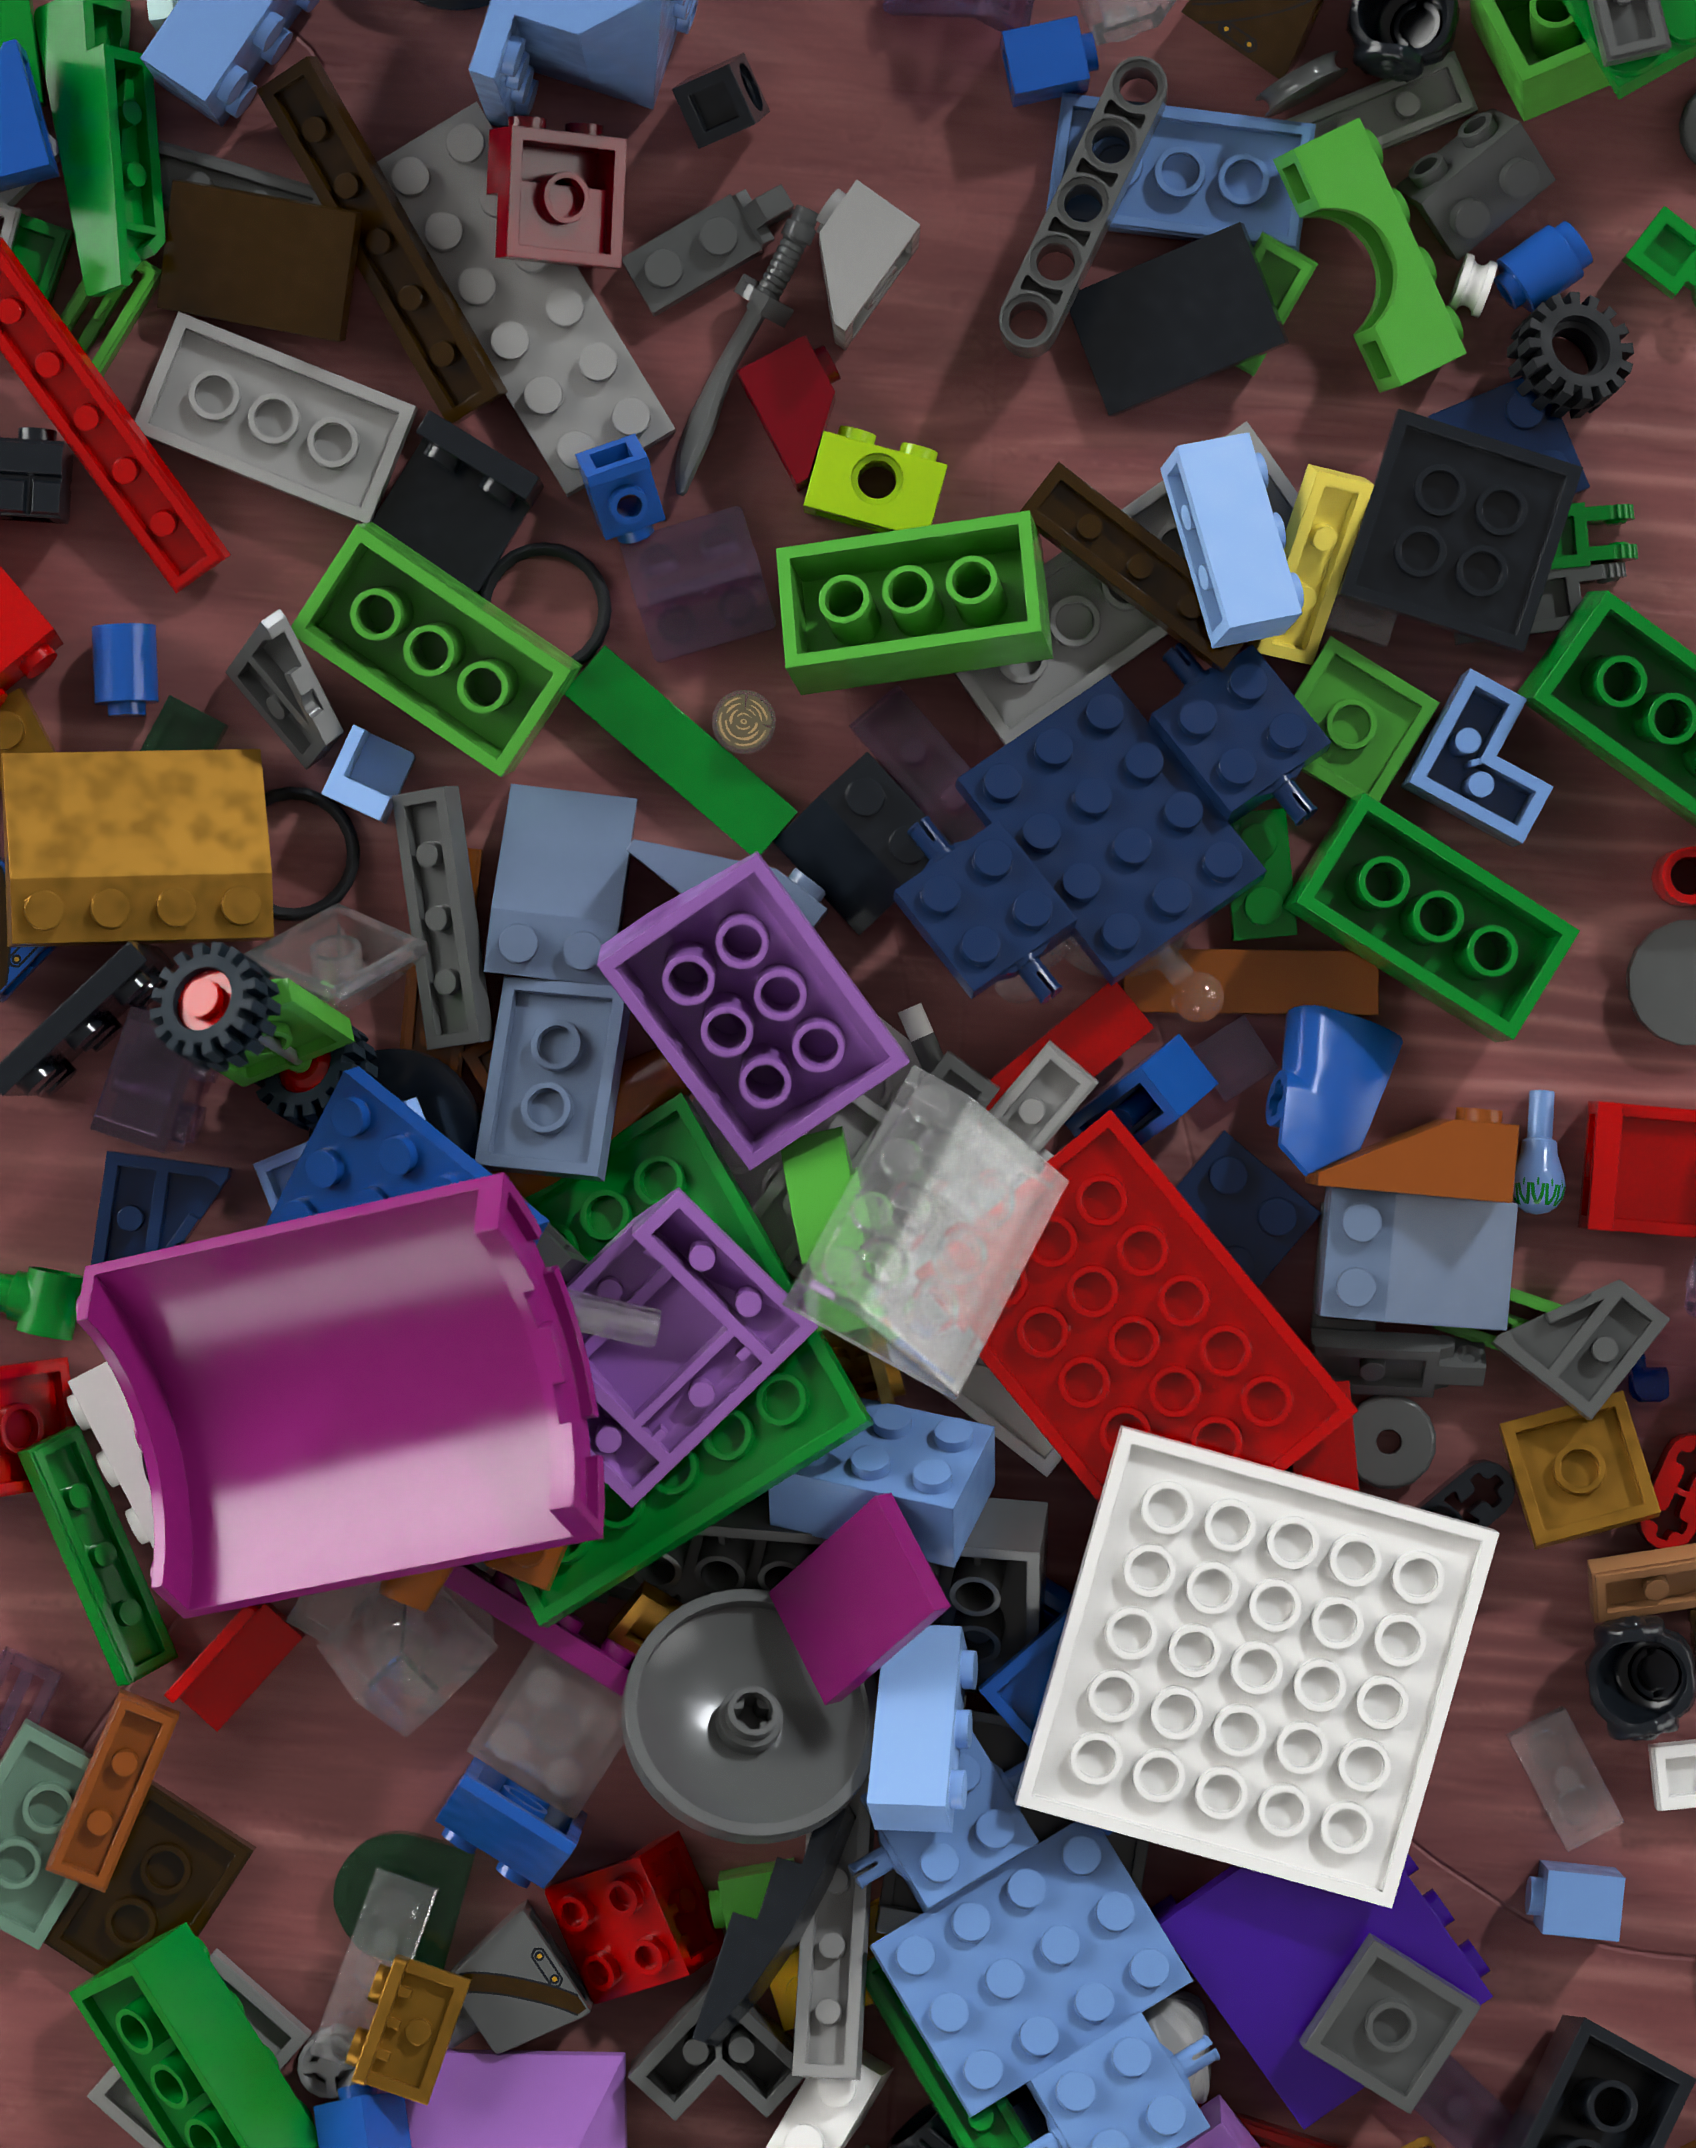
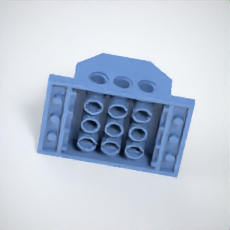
M491 0L469 68V73L486 118L491 125L500 128L508 126L509 116H529L539 83L538 80L533 79L534 72L654 109L677 33H689L699 0Z

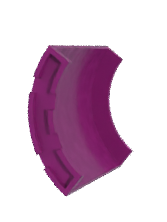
M504 1172L85 1266L81 1294L76 1302V1322L101 1351L116 1377L135 1423V1438L139 1448L143 1451L152 1500L154 1560L150 1569L151 1588L181 1617L186 1619L603 1538L605 1510L603 1456H591L587 1419L596 1418L599 1415L584 1340L570 1295L558 1265L545 1267L538 1248L533 1241L540 1238L542 1230L524 1199Z

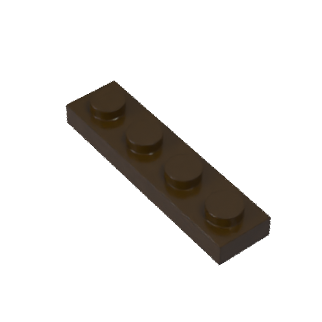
M1059 461L1020 510V512L1030 510L1039 534L1215 670L1217 669L1222 672L1245 643L1212 649L1187 561Z

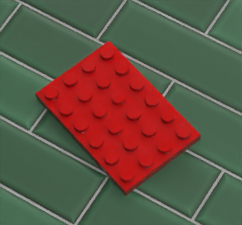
M1112 1109L911 1273L1098 1502L1121 1425L1285 1471L1359 1411Z

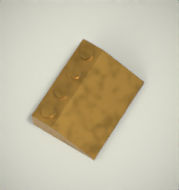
M261 749L1 754L8 947L126 944L129 941L142 944L266 941L274 938L272 867Z

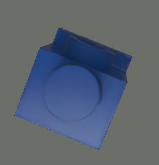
M636 434L575 454L596 523L605 540L617 537L618 542L623 544L636 543L652 535L654 532L653 524L666 520L650 469L651 465L648 456ZM626 495H635L628 499L619 501L622 497Z

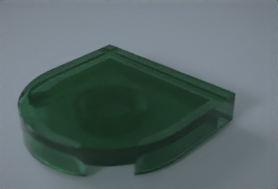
M389 1831L368 1838L350 1853L335 1881L334 1908L343 1929L358 1949L372 1957L393 1963L395 1956L400 1954L444 1970L477 1849L474 1854H469L448 1841L410 1831Z

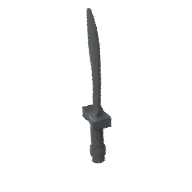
M796 205L791 219L787 218L781 231L783 238L763 275V279L759 282L743 274L734 290L735 293L749 301L746 305L747 311L709 376L682 433L675 465V488L678 495L684 496L690 487L716 429L731 379L764 319L766 318L785 328L794 312L792 308L779 301L801 259L804 248L811 245L816 234L814 228L819 214L811 209Z

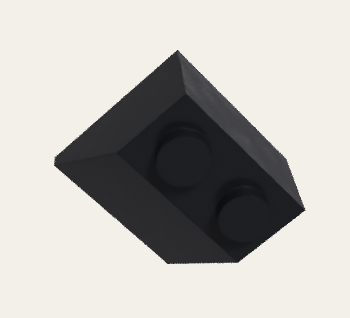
M868 751L823 791L773 841L799 871L825 891L826 895L824 898L858 935H861L896 903L893 900L894 891L922 872L929 862V859L919 846L907 834L910 827L917 821L920 825L921 819L926 817V815ZM944 836V838L948 841V843H949L950 845H953V844Z

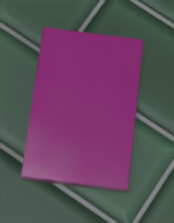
M892 1493L874 1496L768 1592L825 1705L841 1702L951 1607Z

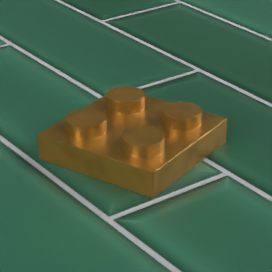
M1623 1390L1612 1393L1592 1420H1587L1567 1405L1499 1424L1498 1430L1535 1550L1659 1517L1661 1510Z

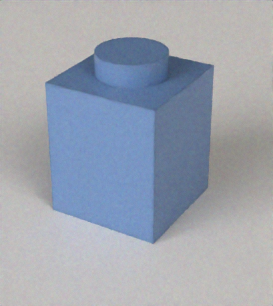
M1539 1860L1538 1877L1529 1876L1526 1884V1915H1534L1533 1923L1542 1934L1619 1942L1626 1878L1616 1867Z

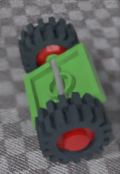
M212 942V946L209 948L205 944L199 943L192 946L194 958L181 951L173 958L179 968L173 972L164 967L159 975L160 978L168 982L165 989L153 988L151 999L161 1004V1007L150 1009V1020L160 1025L154 1029V1032L158 1039L166 1043L165 1046L202 1069L209 1071L211 1067L242 1087L253 1083L258 1085L261 1089L256 1091V1094L260 1101L267 1104L269 1110L303 1130L315 1129L343 1071L359 1066L371 1077L377 1078L378 1067L369 1062V1060L377 1057L374 1052L375 1049L366 1043L369 1039L363 1032L351 1025L348 1017L289 978L270 980L269 978L272 975L266 968L232 946L229 948L221 942Z

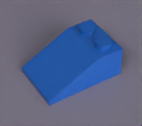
M480 1747L441 1808L435 1821L445 1827L441 1833L442 1836L457 1848L469 1854H474L476 1849L479 1848L498 1860L499 1862L495 1867L496 1870L511 1882L523 1888H528L531 1882L544 1889L577 1846L588 1814L483 1747Z

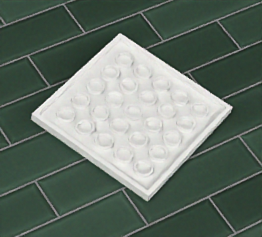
M1121 1425L1014 1799L1015 1804L1392 1909L1499 1532L1488 1527Z

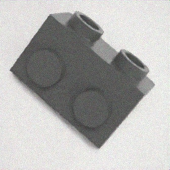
M1492 108L1466 120L1459 128L1458 135L1437 153H1431L1419 159L1409 170V176L1401 181L1395 189L1402 194L1406 202L1418 209L1445 253L1459 261L1556 179L1521 122Z

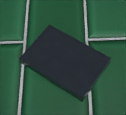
M1241 222L1079 290L1069 311L1108 415L1113 417L1289 344L1244 223Z

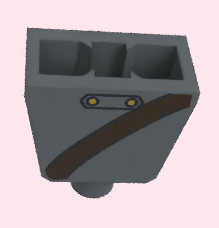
M528 1899L519 1904L451 1969L450 1972L472 1980L448 2047L453 2049L480 2031L491 2049L496 2054H500L576 2021L591 2012L593 2000L587 1993L583 1982Z

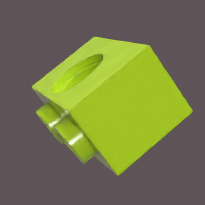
M839 426L837 434L823 431L803 504L804 513L876 533L933 524L948 466L947 464L936 462L938 452L924 446L906 442L901 443L899 451L874 445L876 440L875 434L850 426ZM872 467L887 469L895 479L896 485L894 490L888 496L880 499L870 498L861 491L858 481L862 473Z

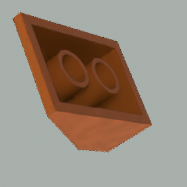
M1456 1107L1455 1119L1438 1118L1361 1148L1358 1152L1306 1176L1305 1183L1318 1186L1513 1203L1520 1125L1502 1124L1503 1111Z

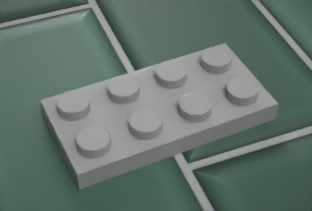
M178 311L135 422L147 439L361 524L372 522L378 512L418 408L415 405Z

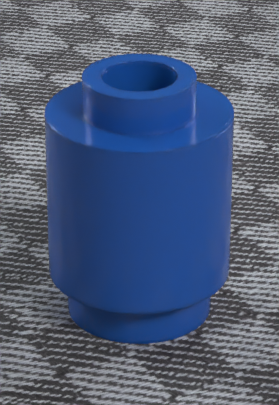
M1563 221L1556 227L1546 225L1496 261L1500 274L1494 277V283L1503 299L1511 308L1517 309L1522 305L1532 313L1542 302L1545 303L1551 296L1562 293L1584 277L1583 269L1593 263V257L1583 238L1570 223Z

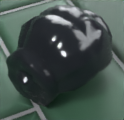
M1351 0L1346 31L1355 46L1353 63L1366 75L1393 79L1397 82H1409L1422 75L1424 66L1441 62L1450 52L1459 21L1460 7L1458 0Z
M1632 1615L1597 1625L1594 1628L1593 1634L1595 1646L1585 1661L1586 1678L1589 1682L1590 1704L1607 1722L1609 1736L1619 1741L1654 1740L1662 1733L1677 1731L1679 1729V1718L1690 1711L1696 1698L1695 1659L1693 1651L1685 1638L1678 1632L1666 1629L1664 1620L1658 1616Z

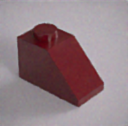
M804 335L737 370L738 379L797 492L809 486L823 431L827 429L835 404V390L832 383L841 379L825 346L822 345L813 350L807 336Z

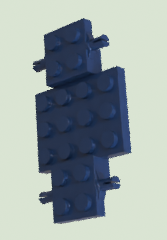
M1181 643L1176 644L1175 649L1173 647L1170 648L1163 655L1162 660L1171 668L1184 687L1178 696L1151 714L1149 723L1111 675H1107L957 778L956 790L986 828L968 840L950 845L929 816L923 817L920 825L917 821L910 827L907 834L919 846L929 859V862L922 872L894 891L893 900L971 1000L997 981L1020 975L1038 998L1041 1005L1047 1003L1050 997L1053 999L1062 991L1063 986L1057 982L1040 959L1071 936L1112 986L1264 879L1267 870L1231 825L1271 798H1275L1296 826L1303 824L1304 820L1307 821L1311 818L1318 808L1308 799L1295 780L1304 767L1328 751L1332 742L1253 644L1233 657L1222 672L1212 667L1204 670L1191 652Z

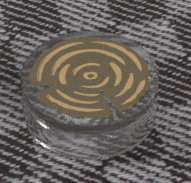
M737 690L727 694L718 702L713 712L712 727L717 740L725 749L739 755H750L761 751L770 743L776 730V717L771 704L764 696L751 690Z

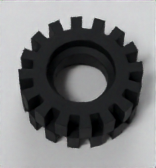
M1569 292L1564 298L1561 297L1560 293L1551 296L1522 321L1510 337L1514 342L1507 347V358L1517 359L1508 368L1510 377H1523L1524 382L1516 389L1522 397L1532 391L1537 398L1531 406L1541 411L1548 404H1551L1550 416L1561 419L1569 412L1571 419L1581 418L1587 411L1590 414L1599 408L1626 382L1624 379L1631 373L1633 363L1626 361L1634 354L1633 343H1621V340L1629 331L1625 323L1617 327L1612 325L1610 320L1617 313L1610 306L1602 313L1596 310L1600 299L1590 295L1580 304V292ZM1554 337L1565 338L1582 351L1588 365L1587 374L1581 375L1572 372L1559 361L1552 345Z

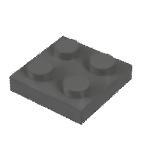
M1369 1933L1300 2037L1299 2042L1307 2051L1408 2114H1411L1481 2006L1475 1998Z

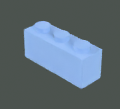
M1249 432L1176 446L1160 470L1212 649L1285 634L1302 614L1304 593L1298 575L1294 572L1290 573L1284 552L1286 545L1285 526L1281 516L1277 512L1272 511L1266 491L1269 477L1264 457L1259 452L1255 453Z
M929 1625L880 1667L867 1794V1806L875 1830L952 1833L954 1809H965L967 1773L966 1770H958L960 1749H970L972 1742V1711L964 1709L965 1689H976L978 1655L976 1650L967 1649L962 1626Z

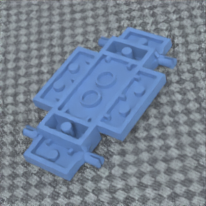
M972 1731L970 1749H960L958 1770H966L967 1773L966 1806L964 1810L954 1809L952 1833L877 1830L880 1847L852 1864L849 1863L847 1865L852 1876L873 1864L876 1865L856 1877L855 1881L861 1889L894 1869L905 1880L924 1912L874 1942L869 1948L970 2118L1026 2084L1046 2118L1049 2132L1024 2148H1178L1210 2128L1209 2123L1192 2097L1188 2077L1214 2061L1220 2060L1217 2049L1214 2048L1200 2058L1192 2060L1194 2055L1213 2044L1207 2035L1202 2036L1201 2039L1174 2055L1159 2042L1142 2012L1185 1987L1193 1979L1103 1830L1075 1821L1038 1844L1039 1841L1021 1813L1020 1806L1016 1805L1014 1801L1026 1760L1003 1772L1000 1767L990 1761ZM868 1792L861 1795L860 1800L870 1816L867 1806Z

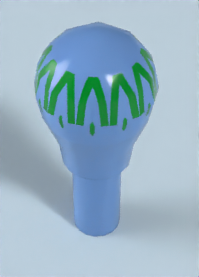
M1549 1090L1529 1091L1527 1138L1522 1140L1520 1154L1516 1161L1513 1201L1518 1203V1207L1524 1212L1535 1215L1548 1213L1557 1208L1562 1202L1566 1191L1565 1177L1558 1157L1557 1141L1553 1140L1555 1092Z

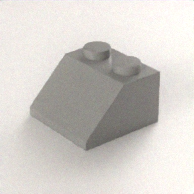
M858 180L854 182L847 194L839 188L836 189L816 219L820 223L817 229V233H819L820 259L834 341L836 345L845 351L919 248L920 224Z

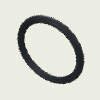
M548 542L533 543L510 551L499 560L479 592V595L491 602L493 591L503 574L517 562L530 557L546 555L562 558L577 566L591 581L598 601L597 624L591 638L584 647L571 656V658L583 665L593 657L603 644L610 626L612 612L610 593L602 574L593 562L579 551L562 544Z
M290 786L266 792V807L286 800L307 801L321 807L338 823L344 835L347 849L346 866L341 880L325 898L312 905L299 908L279 907L273 904L274 919L301 921L326 913L343 900L352 887L359 869L360 847L358 835L352 821L339 804L312 789Z

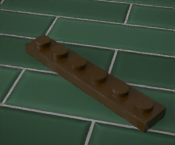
M306 56L257 89L259 96L321 204L363 213L356 265L443 418L453 425L459 424L508 393L317 56Z

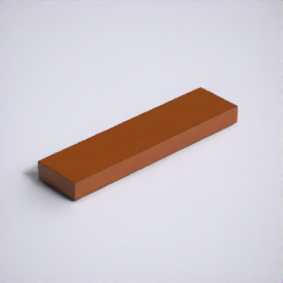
M1163 949L1123 978L1122 989L1142 1013L1287 1014L1288 1010L1297 1006L1317 1005L1352 1015H1379V968L1352 951Z

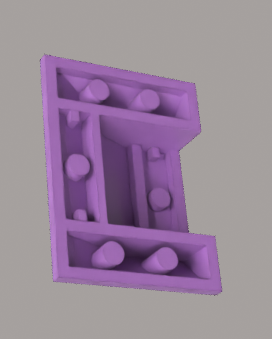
M679 1187L632 1219L566 1284L582 1333L592 1374L599 1417L587 1419L591 1456H603L604 1481L629 1506L633 1507L819 1327L818 1323Z
M447 2049L429 2104L426 2106L405 2098L412 2148H627L626 2052L508 2050L496 2054L493 2050ZM377 2089V2094L389 2093V2092H386V2091Z

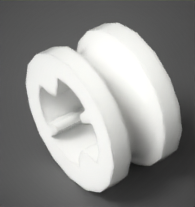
M1467 253L1458 272L1448 306L1453 310H1456L1459 306H1466L1470 309L1471 316L1479 318L1488 298L1498 263L1490 260L1487 264L1480 265L1475 261V255Z

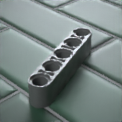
M1144 56L1129 57L1119 63L1112 72L1004 300L999 315L1001 338L1006 348L1018 357L1027 359L1039 357L1048 352L1055 343L1163 115L1167 102V77L1161 65L1151 58ZM1132 79H1144L1153 84L1157 93L1146 104H1130L1120 93L1125 83ZM1110 136L1120 138L1127 144L1129 153L1118 163H1104L1096 158L1093 153V148L1099 140ZM1082 194L1093 196L1102 206L1101 212L1089 222L1075 221L1065 211L1070 199ZM1054 252L1067 255L1074 263L1073 271L1063 280L1053 281L1046 279L1037 269L1039 262L1044 256ZM1022 311H1037L1045 318L1047 324L1041 335L1033 339H1023L1012 332L1010 328L1011 321L1015 315Z

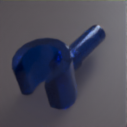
M1643 1354L1628 1373V1390L1630 1395L1639 1402H1662L1669 1397L1667 1367H1646V1357Z

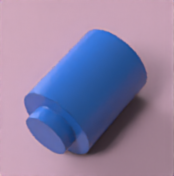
M116 623L92 626L94 704L107 706L108 717L146 716V705L159 703L156 625Z

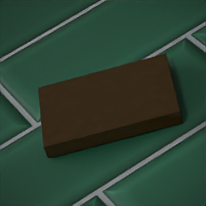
M182 179L173 180L157 308L336 342L345 341L363 213Z
M152 1780L106 1892L104 1893L80 1884L43 1943L95 1976L147 1942L187 1922L194 1935L199 1937L256 1847Z

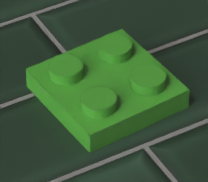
M1330 636L1294 693L1296 699L1332 742L1328 751L1304 767L1302 772L1346 799L1366 793L1379 802L1440 702Z

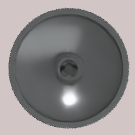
M733 1589L711 1593L682 1605L665 1617L651 1631L639 1648L627 1676L621 1704V1725L627 1754L637 1776L650 1795L667 1812L692 1829L714 1838L742 1844L777 1843L808 1834L836 1817L850 1803L870 1771L878 1687L872 1674L841 1702L825 1705L768 1594L770 1591L761 1589Z

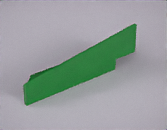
M54 0L38 7L34 12V20L85 293L88 296L100 297L128 287L133 282L130 275L143 260L155 255L166 242L154 77L140 58L143 53L129 50L130 1Z

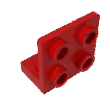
M679 1830L658 1837L624 1860L554 1882L545 1888L547 1900L587 1993L594 2004L603 2003L689 1976L720 1953L725 1936L721 1928H714L709 1899Z

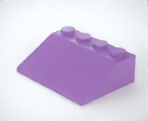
M758 851L656 907L601 945L597 961L598 968L750 1171L910 1063L906 1053Z

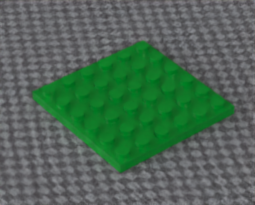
M683 1093L670 1099L611 1139L605 1182L561 1178L554 1184L525 1198L538 1212L549 1220V1223L571 1245L590 1261L632 1219L679 1187L814 1319L692 1101ZM816 1329L633 1507L629 1506L604 1481L605 1510L603 1538L568 1545L550 1591H545L514 1578L539 1626L545 1628L552 1626L874 1424L823 1332H817Z

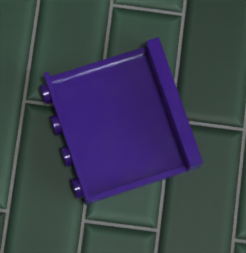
M1407 1854L1392 1909L1236 1865L1227 1868L1181 1902L1177 1903L1170 1894L1150 1908L1172 1946L1303 2130L1365 2087L1304 2049L1299 2039L1369 1933L1475 1998L1480 2006L1493 1997L1481 1980V1977L1491 1970L1469 1939L1459 1946L1452 1939L1445 1927L1455 1921V1919L1433 1888L1421 1895L1409 1877L1419 1870L1409 1854Z

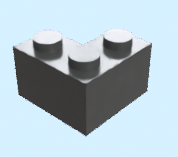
M711 1975L631 2061L628 2078L676 2121L720 2074L767 2118L803 2079V2077L792 2076L794 2038L755 2003L717 2047L692 2039L712 1978Z

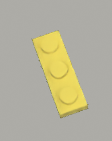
M1308 464L1286 528V545L1284 548L1290 573H1296L1302 584L1304 593L1302 614L1285 634L1248 641V646L1253 644L1260 654L1313 665L1374 488V484L1364 477Z

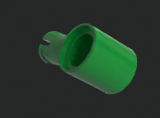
M29 1266L28 1272L18 1271L15 1275L0 1273V1312L6 1313L7 1320L17 1322L16 1330L46 1338L72 1341L77 1318L76 1302L81 1294L84 1276L35 1266Z

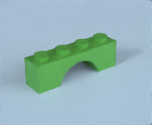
M1360 117L1274 158L1273 162L1299 217L1322 218L1344 226L1357 236L1370 255L1376 279L1375 297L1368 316L1353 336L1379 393L1400 387L1467 354L1461 341L1464 333L1460 319L1450 306L1445 305L1435 284L1437 272L1434 262L1423 247H1418L1408 225L1410 221L1408 205L1402 194L1397 189L1391 187L1381 165L1383 163V152L1380 143L1369 129L1364 128Z

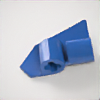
M1317 1005L1297 1006L1288 1010L1286 1014L1281 1062L1282 1070L1276 1074L1270 1086L1265 1112L1267 1124L1279 1128L1278 1147L1305 1177L1361 1150L1403 1044L1400 1035L1381 1025L1346 1012Z

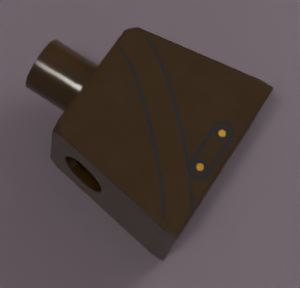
M1189 0L1181 12L1280 79L1290 73L1297 64L1325 0Z

